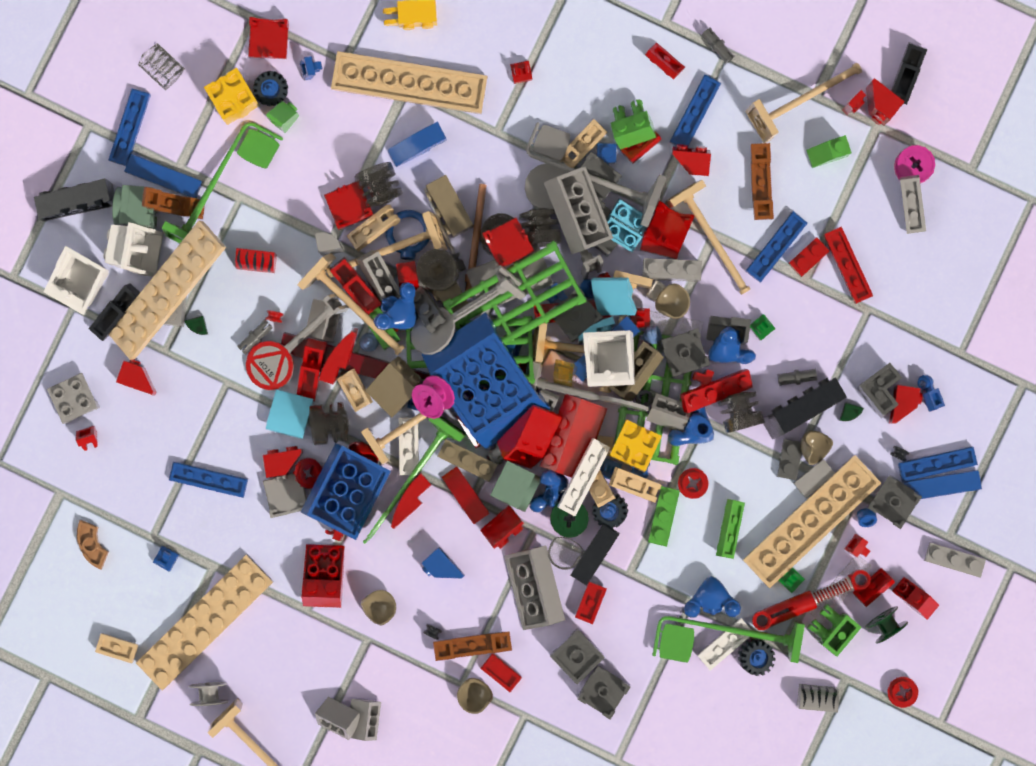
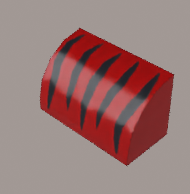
M236 248V269L275 273L277 260L275 252Z

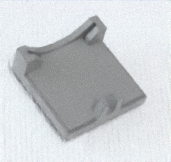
M83 373L47 389L62 424H67L84 414L100 408L92 395Z
M292 473L263 481L270 509V518L302 510L307 496L305 488L300 487V484L295 481V474Z

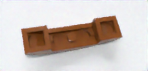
M770 143L751 144V186L754 220L774 219Z
M144 187L142 207L190 218L200 199L183 197L162 192V190ZM204 207L197 219H203Z
M510 631L433 642L435 661L512 651Z

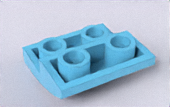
M620 198L606 220L613 236L611 240L633 252L643 237L642 234L646 227L641 225L642 212Z
M592 278L593 296L597 310L601 315L635 316L637 309L632 299L633 288L629 278Z
M613 316L593 324L583 333L611 331L615 325ZM582 333V334L578 337V343H579V344L583 343V345H584L583 333Z
M276 389L266 430L303 439L313 399Z

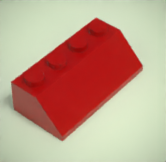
M565 394L558 413L562 416V419L542 458L540 467L572 478L591 439L597 440L607 408Z

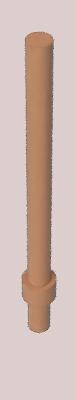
M479 184L468 270L476 267L487 187L485 184ZM465 274V291H467L470 288H472V286L468 278V275Z

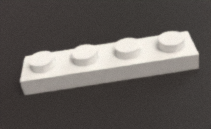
M594 438L591 439L557 506L558 508L576 516L611 447Z

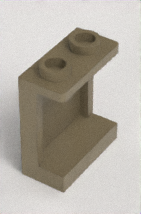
M398 356L385 367L365 391L392 418L404 408L405 404L412 397V390L415 386L423 384V380L408 366L406 361Z

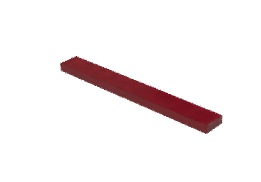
M284 332L281 344L286 346L296 335ZM305 338L291 351V355L303 358L308 338ZM327 344L324 364L336 346ZM352 351L349 365L346 369L341 367L340 369L346 371L355 369L357 374L376 379L390 362ZM412 369L422 380L431 376L430 373Z

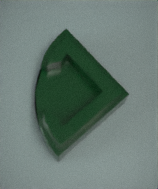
M204 316L185 320L187 327L192 332L199 335H209Z
M845 402L839 421L854 420L862 413L864 408Z

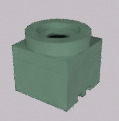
M122 185V187L116 188L112 207L114 225L128 226L129 222L156 230L157 217L155 214L158 211L142 207L144 186Z
M507 461L490 496L525 512L540 483L541 477Z

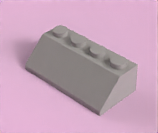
M586 166L544 182L571 254L613 239Z
M538 243L532 245V247H533V249H534V252H533V253H531V254L527 255L526 257H524V258L518 260L517 262H519V261H521V260L527 258L528 256H530V255L536 253L537 251H539L540 248H539ZM541 258L524 267L522 271L528 279L547 269L544 258ZM495 260L466 270L472 287L480 284V281H485L496 275L494 269L498 265ZM512 263V264H510V265H508V266H506V267H504V268L507 269L508 267L514 265V263ZM518 271L515 272L513 275L523 282ZM551 276L532 285V290L535 292L553 285ZM499 282L488 287L489 291L496 287V284H498ZM527 288L523 290L526 295L529 294ZM483 290L475 294L476 299L485 294V291ZM512 296L504 300L503 302L497 304V306L509 302L511 300L517 299V297Z
M547 546L504 555L523 630L549 626L564 621L565 617Z

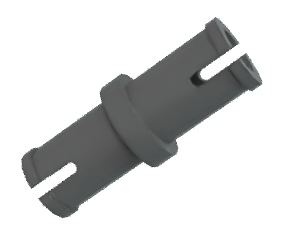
M711 27L702 33L701 36L712 47L711 50L716 52L725 64L735 57L725 46V41L723 39L720 40Z
M265 319L237 345L240 350L247 345L242 350L245 355L257 343L262 342L261 339L273 329L270 324L263 329L268 324Z
M816 368L777 374L779 386L794 383L800 385L801 382L818 380Z

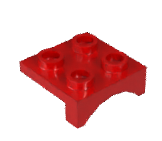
M249 17L248 57L287 59L288 19L269 20Z
M359 180L343 185L341 188L338 187L336 190L324 195L338 230L374 215Z
M659 201L644 238L679 252L693 222L694 215L675 212Z
M517 217L491 231L488 230L482 233V237L498 266L506 267L534 252L528 240V235L525 234V230L522 229Z

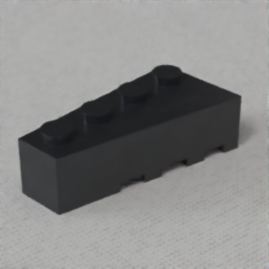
M104 178L73 187L59 188L58 191L40 192L39 196L34 197L38 219L48 221L113 207L114 188L113 183Z
M827 377L818 382L819 386L813 389V387H810L802 392L803 396L798 398L796 395L787 400L788 404L784 407L779 405L772 409V414L761 419L770 437L775 439L788 433L847 398L836 377L831 380Z

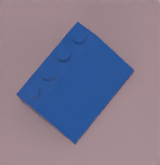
M335 443L301 513L356 540L391 471Z

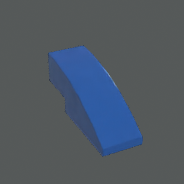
M437 121L388 149V152L395 166L398 167L430 151L431 148L447 141Z

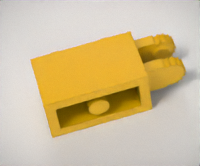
M436 0L397 1V7L383 9V14H398V19L384 20V26H399L403 30H413L414 27L421 26L422 29H432L433 26H437Z

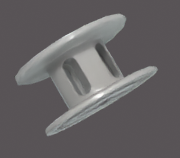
M208 682L189 685L188 687L198 688L199 701L192 702L189 705L209 706L228 703V700H219L218 687L228 683Z

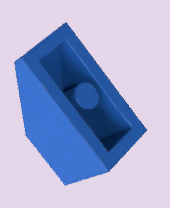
M440 547L421 563L424 566L422 570L429 577L432 575L434 578L462 579L465 576Z

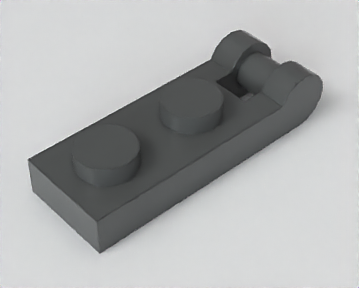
M420 286L415 291V309L425 324L426 329L433 333L437 330L436 327L439 324H443L446 321V318L426 289Z

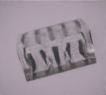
M158 43L144 52L138 63V66L165 91L178 80L185 70Z

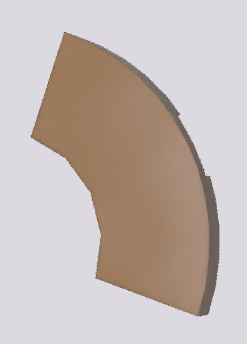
M79 520L77 542L84 558L91 565L102 570L109 551L104 549L99 543L97 535L99 527Z

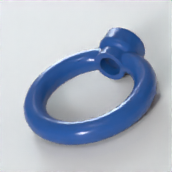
M403 210L396 213L400 220L406 217L417 219L423 227V232L426 231L427 227L420 212ZM394 226L386 231V239L389 245L397 243L393 236ZM429 239L396 252L400 253V259L414 260L416 259V253L426 247Z

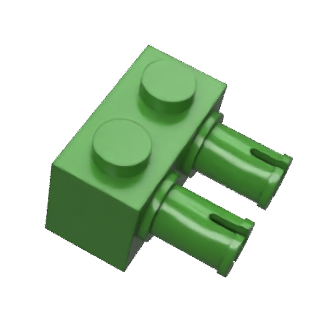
M636 99L637 105H635L634 100L631 102L632 116L626 117L624 106L619 105V111H617V107L613 108L615 121L611 122L614 139L620 150L656 138L653 122L648 112L644 111L643 102L640 99Z
M826 604L823 608L829 614L823 609L820 611V614L832 623V627L826 629L814 619L811 623L817 628L811 624L807 628L820 638L818 643L831 654L838 657L862 627L847 614H838L829 604Z

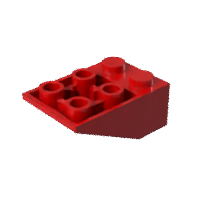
M533 405L497 441L503 459L532 469L544 457L562 416Z
M508 505L480 531L494 549L496 547L501 549L509 542L508 537L511 534L516 536L524 529L522 526L524 521Z
M306 544L301 594L303 606L342 607L345 546Z

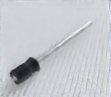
M429 201L452 253L449 258L454 260L452 263L456 273L466 270L463 260L458 259L460 253H455L443 223L434 210L436 208L434 202Z

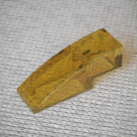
M556 359L553 382L574 388L577 366L574 363Z

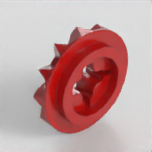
M305 458L295 465L296 468L293 474H295V481L300 484V487L311 489L322 467L315 459ZM310 469L312 477L306 478V473L303 470L307 471Z
M697 468L685 470L678 479L680 492L690 499L702 497L709 486L706 474ZM688 477L692 478L693 480H698L700 478V480L696 484L698 491L693 487L686 488L690 483Z
M896 677V679L890 682L887 689L888 698L891 703L900 708L910 707L918 698L916 683L907 677ZM900 686L903 689H910L905 693L906 700L902 695H895L900 691Z

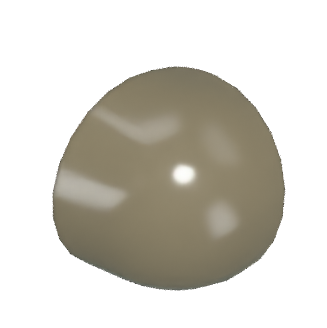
M675 283L666 286L659 293L655 302V308L659 313L674 319L683 317L690 307L688 292L682 286Z
M808 431L801 440L800 448L802 455L810 465H815L830 452L833 440L824 433Z
M374 591L361 601L363 612L377 625H385L396 613L395 599L387 591Z
M468 678L458 689L457 700L463 710L471 714H478L491 703L493 693L483 681L477 678Z

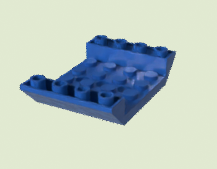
M486 312L454 332L449 344L440 352L432 355L422 353V357L430 375L439 376L451 386L455 397L453 409L472 437L485 449H488L496 444L533 405L549 410L550 406L540 392L537 393L496 333V326ZM498 369L504 370L506 377L498 379L495 376V371ZM487 380L490 387L486 390L481 389L479 382ZM466 390L472 391L473 399H465L463 392Z

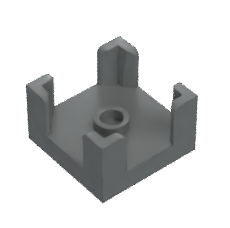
M590 152L586 157V161L581 166H586L588 174L616 184L622 177L620 173L593 152ZM591 181L601 203L612 189Z
M576 290L566 300L555 305L549 311L578 296ZM587 300V302L576 305L553 319L569 340L573 342L586 329L602 320L603 317Z
M698 328L660 341L672 378L710 365L700 340L701 335Z
M889 475L868 506V509L875 513L877 512L901 529L915 506L921 500L922 495Z
M578 628L558 649L556 648L550 654V657L576 684L583 680L605 658Z
M597 665L579 692L577 699L584 704H588L611 720L616 707L631 686Z

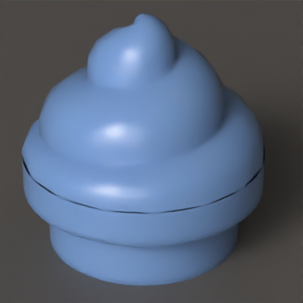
M652 325L646 327L641 339L653 345L657 344L658 341L662 340L659 327H653Z
M365 333L361 336L359 344L364 351L372 352L377 349L379 342L373 333Z

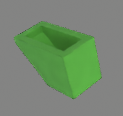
M282 101L270 110L266 117L272 124L286 133L299 115L296 112L298 109L292 103L288 102L286 104Z
M846 135L806 150L812 168L846 158L852 153Z

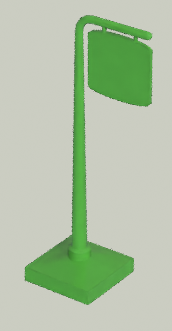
M248 122L244 124L187 223L179 227L165 221L162 226L165 236L180 244L191 231L248 126H253L258 131L249 129L237 154L244 160L264 169L268 168L280 146L274 139L277 138L282 141L283 137L256 123ZM261 130V131H263V132H265V133H267V134L273 136V139H272L271 137H269V136H267V135H265V134L259 132V131Z
M443 416L436 419H428L438 430L437 436L387 510L380 517L367 538L363 540L364 544L373 537L440 443L446 440L447 437L460 442L467 435L464 431Z
M664 616L657 625L652 656L655 657L658 649L660 658L685 663L689 662L694 643V629L665 624L662 631V622L671 620L783 643V646H788L789 661L798 663L805 624L795 621L790 635L785 634L783 636ZM660 632H662L660 648H658Z

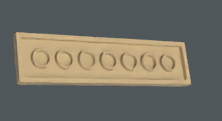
M337 51L331 90L482 114L488 76Z
M199 220L110 332L109 336L130 360L137 358L226 249V246L204 221Z
M856 455L852 456L829 480L819 487L754 548L743 561L768 588H771L869 496L881 482Z
M245 555L136 664L163 691L273 581L248 555Z

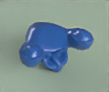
M405 282L400 286V298L389 296L382 299L381 311L383 313L377 314L373 320L378 329H410L414 327L416 309L414 304L415 288L413 284Z
M726 327L713 341V345L708 352V358L718 363L738 362L748 364L755 360L756 354L751 349H740V331L732 327Z
M705 407L692 412L694 414L689 417L684 432L671 430L668 435V441L671 445L678 447L684 444H702L714 440V431Z
M553 470L544 471L541 474L540 482L546 485L542 495L530 501L531 511L538 513L547 506L554 507L561 500L569 484L568 478L562 474H556Z
M712 575L702 582L695 595L684 607L685 614L690 618L699 615L700 607H702L704 612L711 615L721 612L724 607L725 613L729 617H736L741 611L739 602L728 593L721 581Z

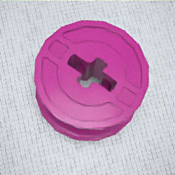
M920 145L909 146L896 157L894 163L895 174L899 180L900 177L919 175L921 184L934 173L936 166L935 158L926 147ZM914 162L918 164L915 169L911 167Z
M431 375L426 377L423 384L415 386L412 390V400L416 409L428 418H439L444 410L450 409L454 404L455 397L451 386L439 376Z

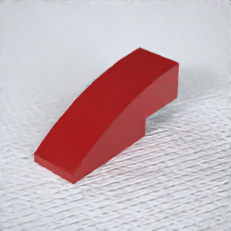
M345 257L330 268V272L339 281L344 290L368 315L382 304Z
M358 328L351 330L334 348L322 368L319 377L320 381L334 384L340 367L346 369L349 365Z
M308 338L300 368L297 395L311 398L315 402L327 342Z
M457 466L442 476V479L473 524H476L490 514Z
M422 473L410 484L399 501L391 524L393 529L423 504L418 497L432 484Z

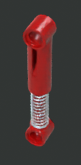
M855 570L845 579L843 578L842 581L839 580V582H833V585L830 584V586L827 585L823 589L814 590V593L808 590L757 611L752 617L753 625L758 630H767L770 627L818 608L817 605L819 603L822 604L823 601L826 602L825 600H832V597L841 596L842 593L845 594L844 592L848 593V591L865 589L871 582L870 575L864 570ZM858 574L865 576L866 580L862 585H858L855 582V577ZM787 608L789 609V611H787V612H785V613H782V614H780V615H777V616H775V617H773V618H771V616H770V615L775 614V613H777V612H780V611H782V610H784V609H787ZM760 615L767 617V623L763 626L758 625L756 622L757 617Z

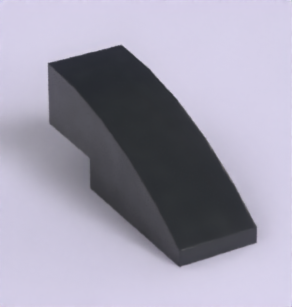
M911 42L907 44L891 89L894 94L905 101L903 104L906 105L927 52V48Z
M131 283L124 285L116 297L106 305L89 327V330L101 341H104L125 315V311L140 294V291Z
M603 523L570 576L587 586L620 533Z

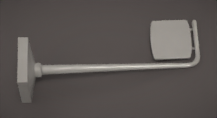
M537 122L526 147L527 154L531 158L567 172L576 170L530 152V147L533 144V152L560 161L570 141L569 133L548 125H543L539 130L540 123ZM539 131L535 143H533L536 132ZM589 174L591 181L639 199L641 203H644L641 225L649 226L667 177L659 175L649 192L642 193Z

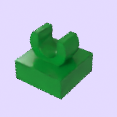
M764 314L750 324V329L760 341L776 329Z
M791 568L778 581L788 591L793 593L805 579L794 568Z

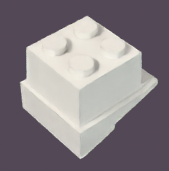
M129 222L128 226L111 225L107 232L108 245L103 253L104 263L138 275L153 277L157 273L164 232Z
M65 246L45 287L44 293L84 315L109 275V270Z
M628 330L583 333L588 387L635 385L633 332Z

